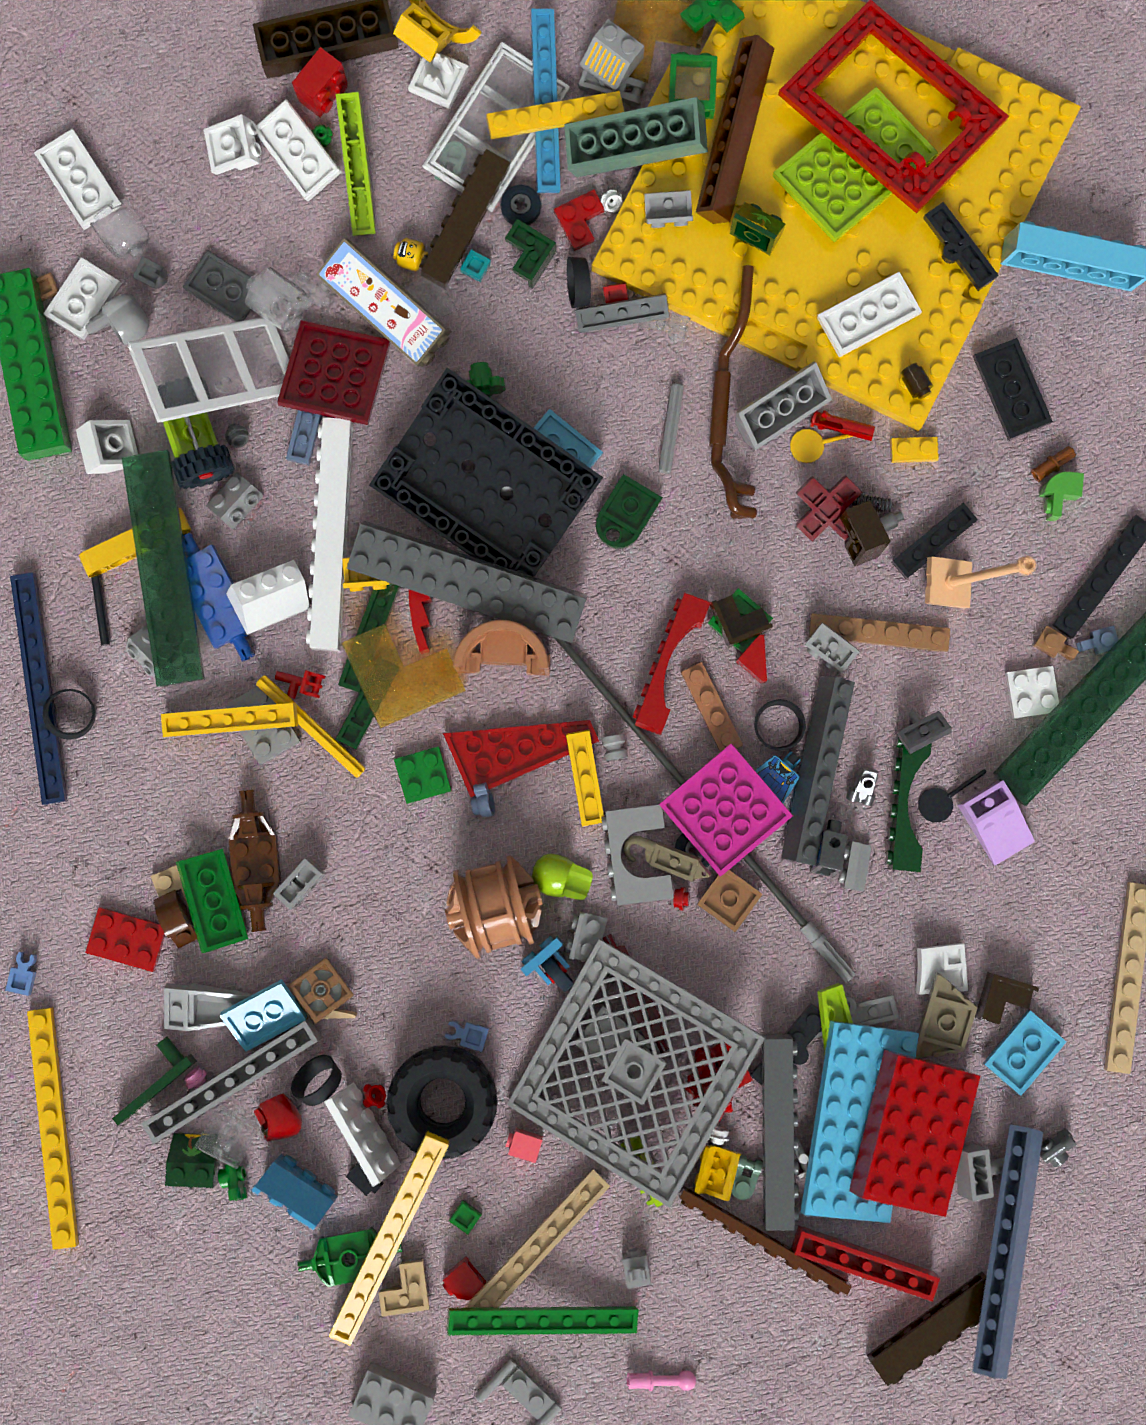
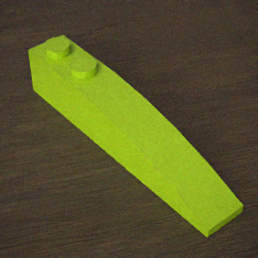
M359 92L336 94L353 236L376 234L362 99Z

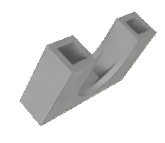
M660 805L605 811L606 816L601 817L603 831H608L609 840H604L606 854H611L612 863H608L607 867L609 878H614V887H610L612 901H616L618 906L673 899L671 875L637 877L629 873L621 861L622 845L631 834L638 831L665 828L662 807Z

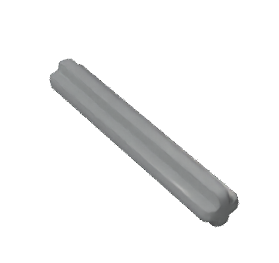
M672 384L659 465V472L663 474L671 473L684 386L681 384Z

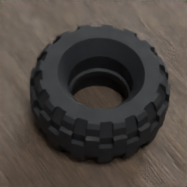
M445 1045L429 1047L413 1054L396 1071L387 1094V1115L397 1138L414 1153H417L428 1131L449 1140V1146L442 1159L456 1158L478 1146L491 1129L498 1104L495 1082L483 1062L465 1049ZM449 1079L457 1083L463 1090L465 1107L462 1114L456 1120L449 1123H439L430 1119L424 1113L421 1107V1094L426 1085L433 1080Z

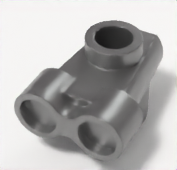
M865 766L859 768L855 774L856 781L853 787H849L846 799L872 806L876 797L874 789L879 772L876 769Z

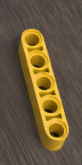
M176 508L89 548L78 556L87 576L91 578L189 533L191 527L182 508Z

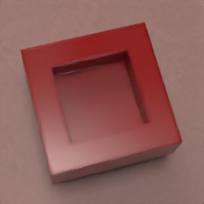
M626 283L603 287L605 303L629 299Z

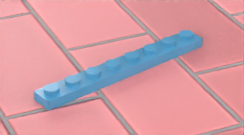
M531 8L534 105L557 102L554 9ZM558 128L535 132L537 193H560Z

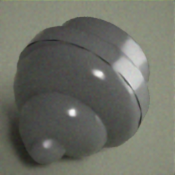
M231 424L226 431L225 438L228 444L235 448H240L247 444L249 433L245 427Z

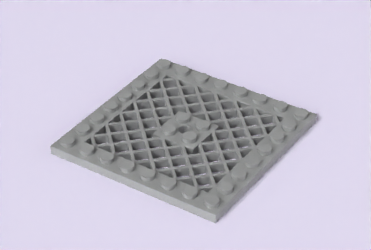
M599 939L507 1105L670 1208L766 1037L602 939ZM608 973L615 976L613 978L606 979ZM617 980L620 994L609 996L606 983ZM622 981L635 988V990L625 992ZM602 988L604 998L594 1000L599 989ZM637 993L640 1006L629 1009L626 995ZM643 994L656 1002L645 1004ZM621 997L624 1010L613 1013L610 1000ZM605 1001L608 1014L597 1017L594 1004ZM658 1005L661 1018L650 1021L647 1007ZM663 1006L677 1014L666 1017ZM590 1007L592 1019L582 1021ZM641 1009L645 1022L634 1025L630 1012ZM626 1014L629 1027L618 1029L614 1016ZM678 1017L681 1031L670 1033L667 1020ZM610 1018L613 1031L602 1033L598 1020ZM684 1018L697 1026L686 1029ZM593 1022L597 1035L586 1038L583 1024ZM662 1022L665 1035L654 1037L651 1024ZM646 1026L649 1039L638 1042L635 1028ZM578 1029L581 1039L570 1042ZM630 1030L632 1040L625 1038L623 1043H621L619 1033ZM699 1030L702 1043L691 1046L688 1032ZM705 1031L718 1039L707 1042ZM614 1034L617 1047L606 1050L603 1037ZM683 1034L686 1047L675 1050L671 1037ZM598 1038L601 1052L590 1054L587 1041ZM667 1038L670 1051L658 1054L655 1041ZM720 1042L723 1056L712 1058L708 1045ZM582 1043L585 1056L574 1058L571 1045ZM651 1043L653 1053L640 1045ZM725 1043L732 1046L729 1052H727ZM704 1047L707 1060L695 1062L692 1049ZM567 1049L569 1060L559 1062ZM618 1051L610 1064L607 1054ZM687 1051L691 1064L679 1067L676 1054ZM602 1055L605 1068L595 1071L591 1058ZM671 1055L674 1068L663 1071L668 1062L661 1059V1057ZM586 1059L589 1072L579 1075L576 1062ZM724 1059L716 1074L713 1062ZM570 1064L573 1077L563 1079L560 1066ZM633 1064L641 1069V1075L638 1078H633L629 1074V1067ZM708 1064L712 1077L700 1079L697 1066ZM692 1068L695 1081L684 1083L681 1070ZM555 1070L558 1081L548 1083ZM606 1072L602 1081L609 1085L599 1087L596 1074ZM676 1072L679 1085L668 1088L664 1075ZM590 1076L594 1089L583 1092L580 1078ZM660 1077L662 1089L652 1092ZM575 1080L578 1093L567 1096L564 1083ZM712 1081L704 1095L701 1083ZM559 1084L562 1097L551 1100L548 1087ZM697 1085L700 1098L688 1100L685 1087ZM611 1089L614 1102L603 1104L600 1091ZM680 1089L683 1102L672 1104L669 1091ZM617 1090L630 1098L619 1100ZM542 1092H544L545 1098L540 1096ZM595 1093L598 1106L587 1108L584 1095ZM664 1093L667 1106L656 1109L653 1096ZM579 1097L582 1110L571 1112L568 1099ZM648 1099L651 1110L640 1113L637 1102L644 1105ZM563 1101L565 1111L553 1103ZM631 1101L634 1114L624 1117L620 1104ZM700 1102L698 1108L692 1116L689 1104ZM615 1105L618 1118L608 1121L604 1108ZM685 1106L688 1119L676 1121L673 1109ZM599 1110L602 1123L592 1125L588 1112ZM668 1110L672 1123L660 1126L657 1113ZM583 1114L585 1123L578 1120L574 1116ZM652 1114L655 1127L644 1130L641 1117ZM636 1118L639 1131L628 1134L625 1121ZM620 1122L623 1135L612 1138L609 1125ZM689 1123L682 1136H680L678 1125ZM604 1127L606 1136L594 1129ZM673 1127L676 1140L665 1142L662 1129ZM657 1131L660 1144L648 1146L645 1134ZM640 1135L643 1148L632 1151L629 1138ZM624 1139L626 1149L621 1147L614 1141ZM677 1144L669 1158L666 1147ZM661 1148L664 1161L653 1163L650 1151ZM645 1152L647 1162L637 1157L635 1154ZM665 1165L662 1172L656 1168Z

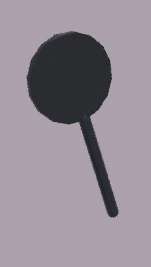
M983 769L949 794L940 788L926 790L918 801L920 814L927 821L933 823L946 820L953 810V800L951 797L986 774L987 771Z

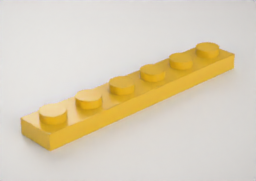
M620 91L487 113L486 121L490 139L560 128L568 123L622 113L624 108Z
M296 703L161 714L163 737L294 727L298 726Z

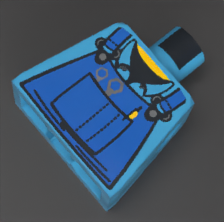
M791 751L783 760L776 755L772 756L755 770L783 804L800 777L793 769L801 760Z

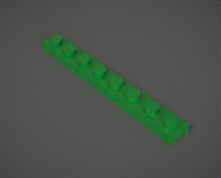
M636 1306L448 1308L446 1333L448 1336L637 1333L639 1309Z

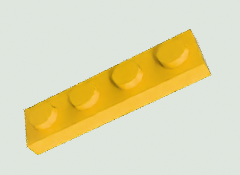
M584 730L567 733L566 739L581 825L588 826L602 823L601 817H604L590 731Z

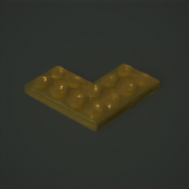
M617 0L613 23L644 45V58L629 77L648 83L656 41L694 48L701 47L704 26L694 33L680 17V13L695 0Z
M385 624L341 643L380 729L466 691L458 672L453 667V661L447 648L404 667Z

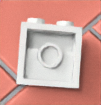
M241 114L204 129L210 167L213 174L218 175L234 168L243 170L260 163L258 156L262 155L259 144L255 141V134L258 133V129L254 121Z

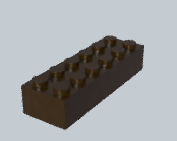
M353 0L252 24L261 64L267 79L301 71L320 47L340 62L399 49L397 37L393 34L395 29L388 0Z

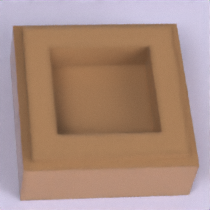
M50 272L37 278L41 300L46 301L55 297L59 290L52 273Z

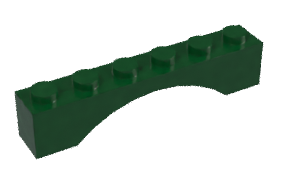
M897 734L895 746L899 748L893 765V769L897 771L891 788V793L895 794L894 804L891 803L889 816L893 818L892 827L888 828L887 840L891 841L890 850L886 851L885 863L889 865L888 869L921 872L923 848L917 841L911 828L908 815V797L915 774L923 762L931 755L932 743L910 754Z

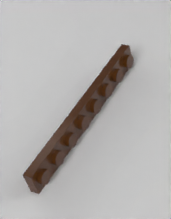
M682 1186L678 1195L682 1199L680 1203L687 1208L693 1210L695 1207L701 1210L703 1217L712 1222L715 1219L723 1223L722 1227L732 1234H735L736 1231L744 1235L743 1239L753 1246H756L758 1243L765 1248L764 1252L774 1258L780 1256L785 1259V1264L792 1269L798 1270V1268H801L807 1272L805 1275L817 1283L819 1280L827 1283L826 1287L838 1295L840 1292L848 1295L852 1286L846 1279L812 1260L794 1255L789 1246L689 1188Z

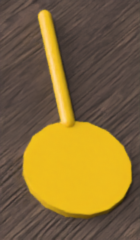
M803 429L792 437L790 451L798 461L812 463L822 455L824 444L854 436L843 434L822 439L821 435L816 431Z

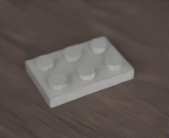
M255 687L226 704L225 707L237 708L273 705L276 703L259 687ZM293 727L240 731L261 766L301 742Z

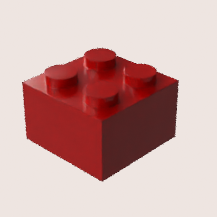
M321 47L292 81L298 101L319 118L331 110L336 94L344 93L348 84L342 63Z

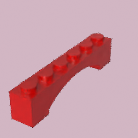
M684 593L682 599L677 598L673 611L677 612L674 620L669 619L665 630L669 635L666 641L661 640L657 651L661 655L658 663L653 662L649 672V675L653 676L651 683H645L641 696L645 697L642 706L637 704L633 718L637 719L635 726L659 735L662 734L671 710L666 708L664 698V680L669 659L677 645L690 631L696 627L701 629L711 602Z

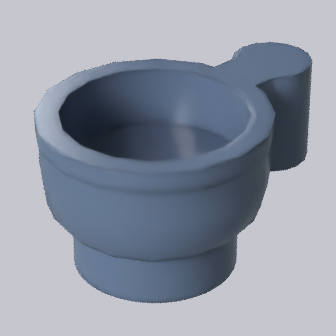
M487 783L474 785L473 789L476 797L471 798L473 814L483 817L495 816V802L492 792L488 790Z

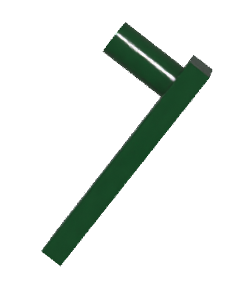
M168 1036L161 1040L156 1046L173 1068L112 1118L117 1126L128 1120L195 1064L197 1060L194 1056L190 1054L184 1057Z

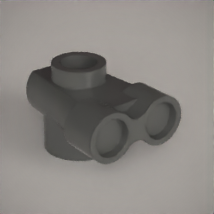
M1064 1128L1053 1139L1047 1138L1042 1142L1040 1157L1046 1164L1051 1163L1053 1167H1059L1069 1157L1066 1151L1071 1150L1077 1144L1071 1133Z

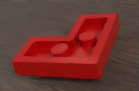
M594 189L554 209V214L574 252L594 242V237L586 221L604 212V207Z

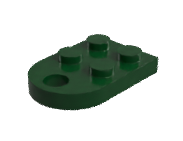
M623 474L597 516L596 532L599 539L606 546L614 549H624L633 545L643 532L663 497ZM611 529H615L619 532L620 537L616 541H610L607 539L606 533Z

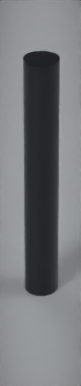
M94 576L91 577L100 643L101 646L110 645L101 577Z

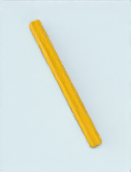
M266 675L257 681V687L276 704L295 703ZM297 705L298 724L356 778L365 771V767Z

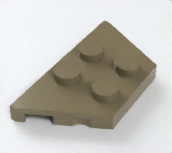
M938 972L935 974L919 1027L916 1058L940 1057L947 1053L964 1052L978 1008Z

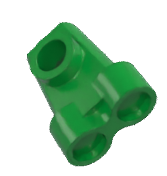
M240 1162L226 1164L225 1168L218 1171V1181L223 1189L228 1187L229 1201H239L248 1198L247 1189L244 1185V1180L247 1179L244 1166H240Z

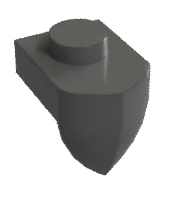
M142 256L133 278L154 289H159L167 283L168 274L166 268Z

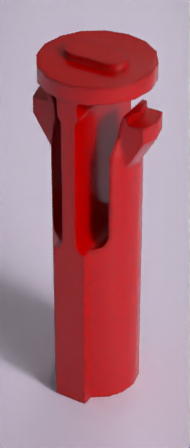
M816 410L810 421V427L816 425L819 430L828 429L872 441L875 430L873 425L831 415L826 410H823L822 413Z

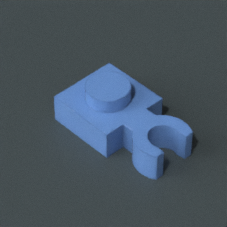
M19 952L16 956L18 968L11 967L5 991L29 996L32 993L36 972L30 971V968L36 963L37 955H30L29 962H25L23 959L25 952Z
M449 1021L448 1025L454 1026L456 1033H446L445 1037L447 1039L454 1040L460 1038L459 1046L480 1052L483 1051L489 1028L466 1022L465 1028H462L458 1022Z

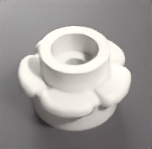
M614 189L608 190L607 193L603 194L601 203L604 210L609 212L618 211L622 206V195Z
M716 1126L710 1136V1142L723 1145L724 1141L730 1140L728 1137L729 1130Z

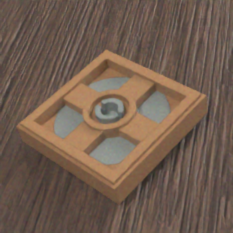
M327 957L287 985L314 1024H317L354 996Z

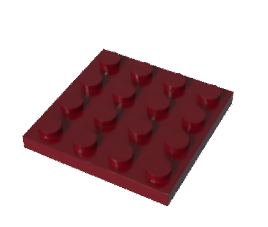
M301 320L278 397V406L369 425L391 342L381 337Z

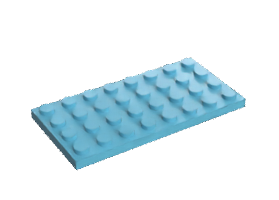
M830 1021L802 1199V1214L885 1223L891 1222L893 1205L862 1199L850 1192L849 1189L884 1050L916 1057L919 1033Z

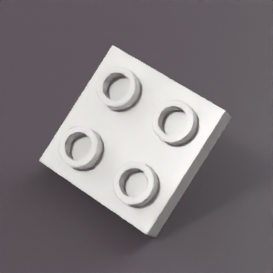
M436 53L431 62L422 57L408 87L409 92L450 109L469 67L441 53Z

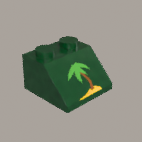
M744 202L733 217L730 234L770 255L781 237L786 224L783 223L780 217L763 212L758 205Z
M173 1133L166 1161L165 1186L214 1188L219 1183L221 1135Z

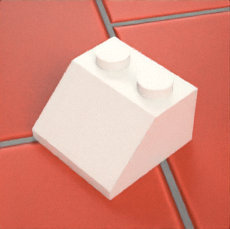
M89 420L76 429L87 474L110 473L141 464L130 420Z

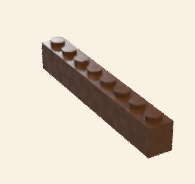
M759 35L740 38L696 208V213L712 224L731 221L775 49Z

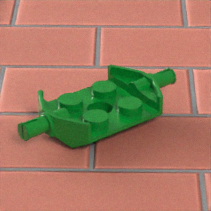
M370 1227L367 1230L326 1238L322 1236L316 1247L314 1258L298 1261V1271L313 1269L327 1287L352 1283L369 1252L377 1232L373 1227ZM402 1242L396 1253L403 1252ZM345 1253H352L356 1258L355 1263L352 1265L344 1263L343 1255Z

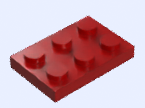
M99 907L85 953L155 972L165 933L159 923Z

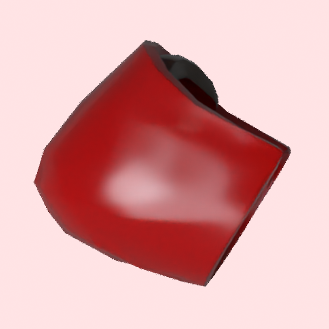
M284 1093L260 1103L259 1108L254 1110L266 1141L285 1139L297 1135L301 1130L302 1116L293 1102Z

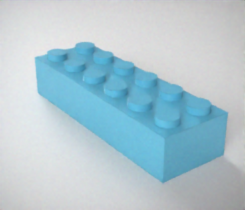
M1024 221L1020 222L1004 238L1000 264L1132 291L1146 281V246L1126 245L1120 240L1107 241L1102 240L1100 236L1092 235L1088 237L1080 235L1077 231L1064 232L1054 226L1041 227L1036 226L1033 222Z

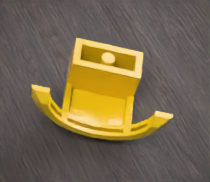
M409 0L411 5L401 14L393 33L428 62H431L436 53L439 54L451 41L461 44L471 43L477 40L481 31L474 25L470 28H458L450 25L441 19L425 0Z

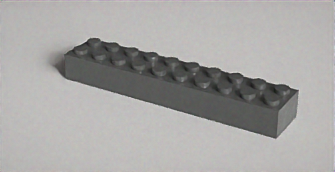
M367 521L360 523L347 566L349 570L500 620L514 621L526 626L530 630L569 643L573 641L587 600V594Z

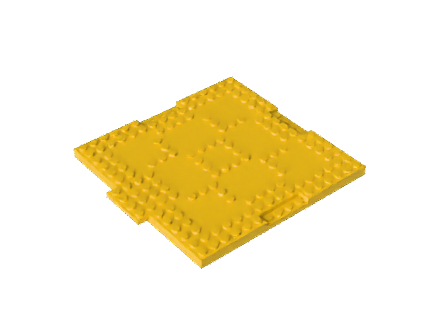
M731 0L744 13L745 18L728 33L716 22L701 53L717 56L714 118L705 119L708 152L642 166L592 263L591 271L617 284L626 283L627 289L643 297L666 293L670 310L728 338L739 312L742 266L751 265L754 267L751 310L744 333L738 342L739 344L796 372L815 361L827 387L919 432L994 282L993 280L977 291L956 262L953 264L946 263L941 256L944 245L923 217L944 202L998 273L1002 266L1000 261L1004 238L1020 222L1025 221L1081 106L959 47L956 51L903 26L1008 114L1009 118L917 214L892 194L834 243L773 177L774 171L821 133V131L778 96V93L866 3L861 0ZM872 34L814 90L815 93L843 115L877 87L938 152L936 158L962 132L959 128L962 119L959 116L952 122L948 119L949 112L956 105ZM759 35L775 49L731 221L712 224L697 214L696 208L740 38ZM670 64L648 107L668 103ZM676 68L675 99L697 97L699 100H709L710 69ZM934 158L930 163H928L926 167H928L936 158ZM691 190L693 221H688V225L674 226V222L665 223V227L651 228V224L646 223L644 193ZM744 202L758 205L763 212L780 217L783 223L786 224L781 237L770 255L730 234L733 217ZM900 272L920 307L921 314L839 357L819 323L817 316ZM914 363H918L919 367H923L933 384V387L930 389L931 393L923 399L913 398L902 381L903 376L901 372Z

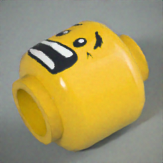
M403 238L401 242L398 241L396 243L393 259L396 260L397 265L401 268L418 271L424 255L428 256L429 253L425 251L423 242Z

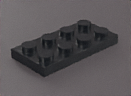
M1018 338L973 356L1008 440L1053 422Z

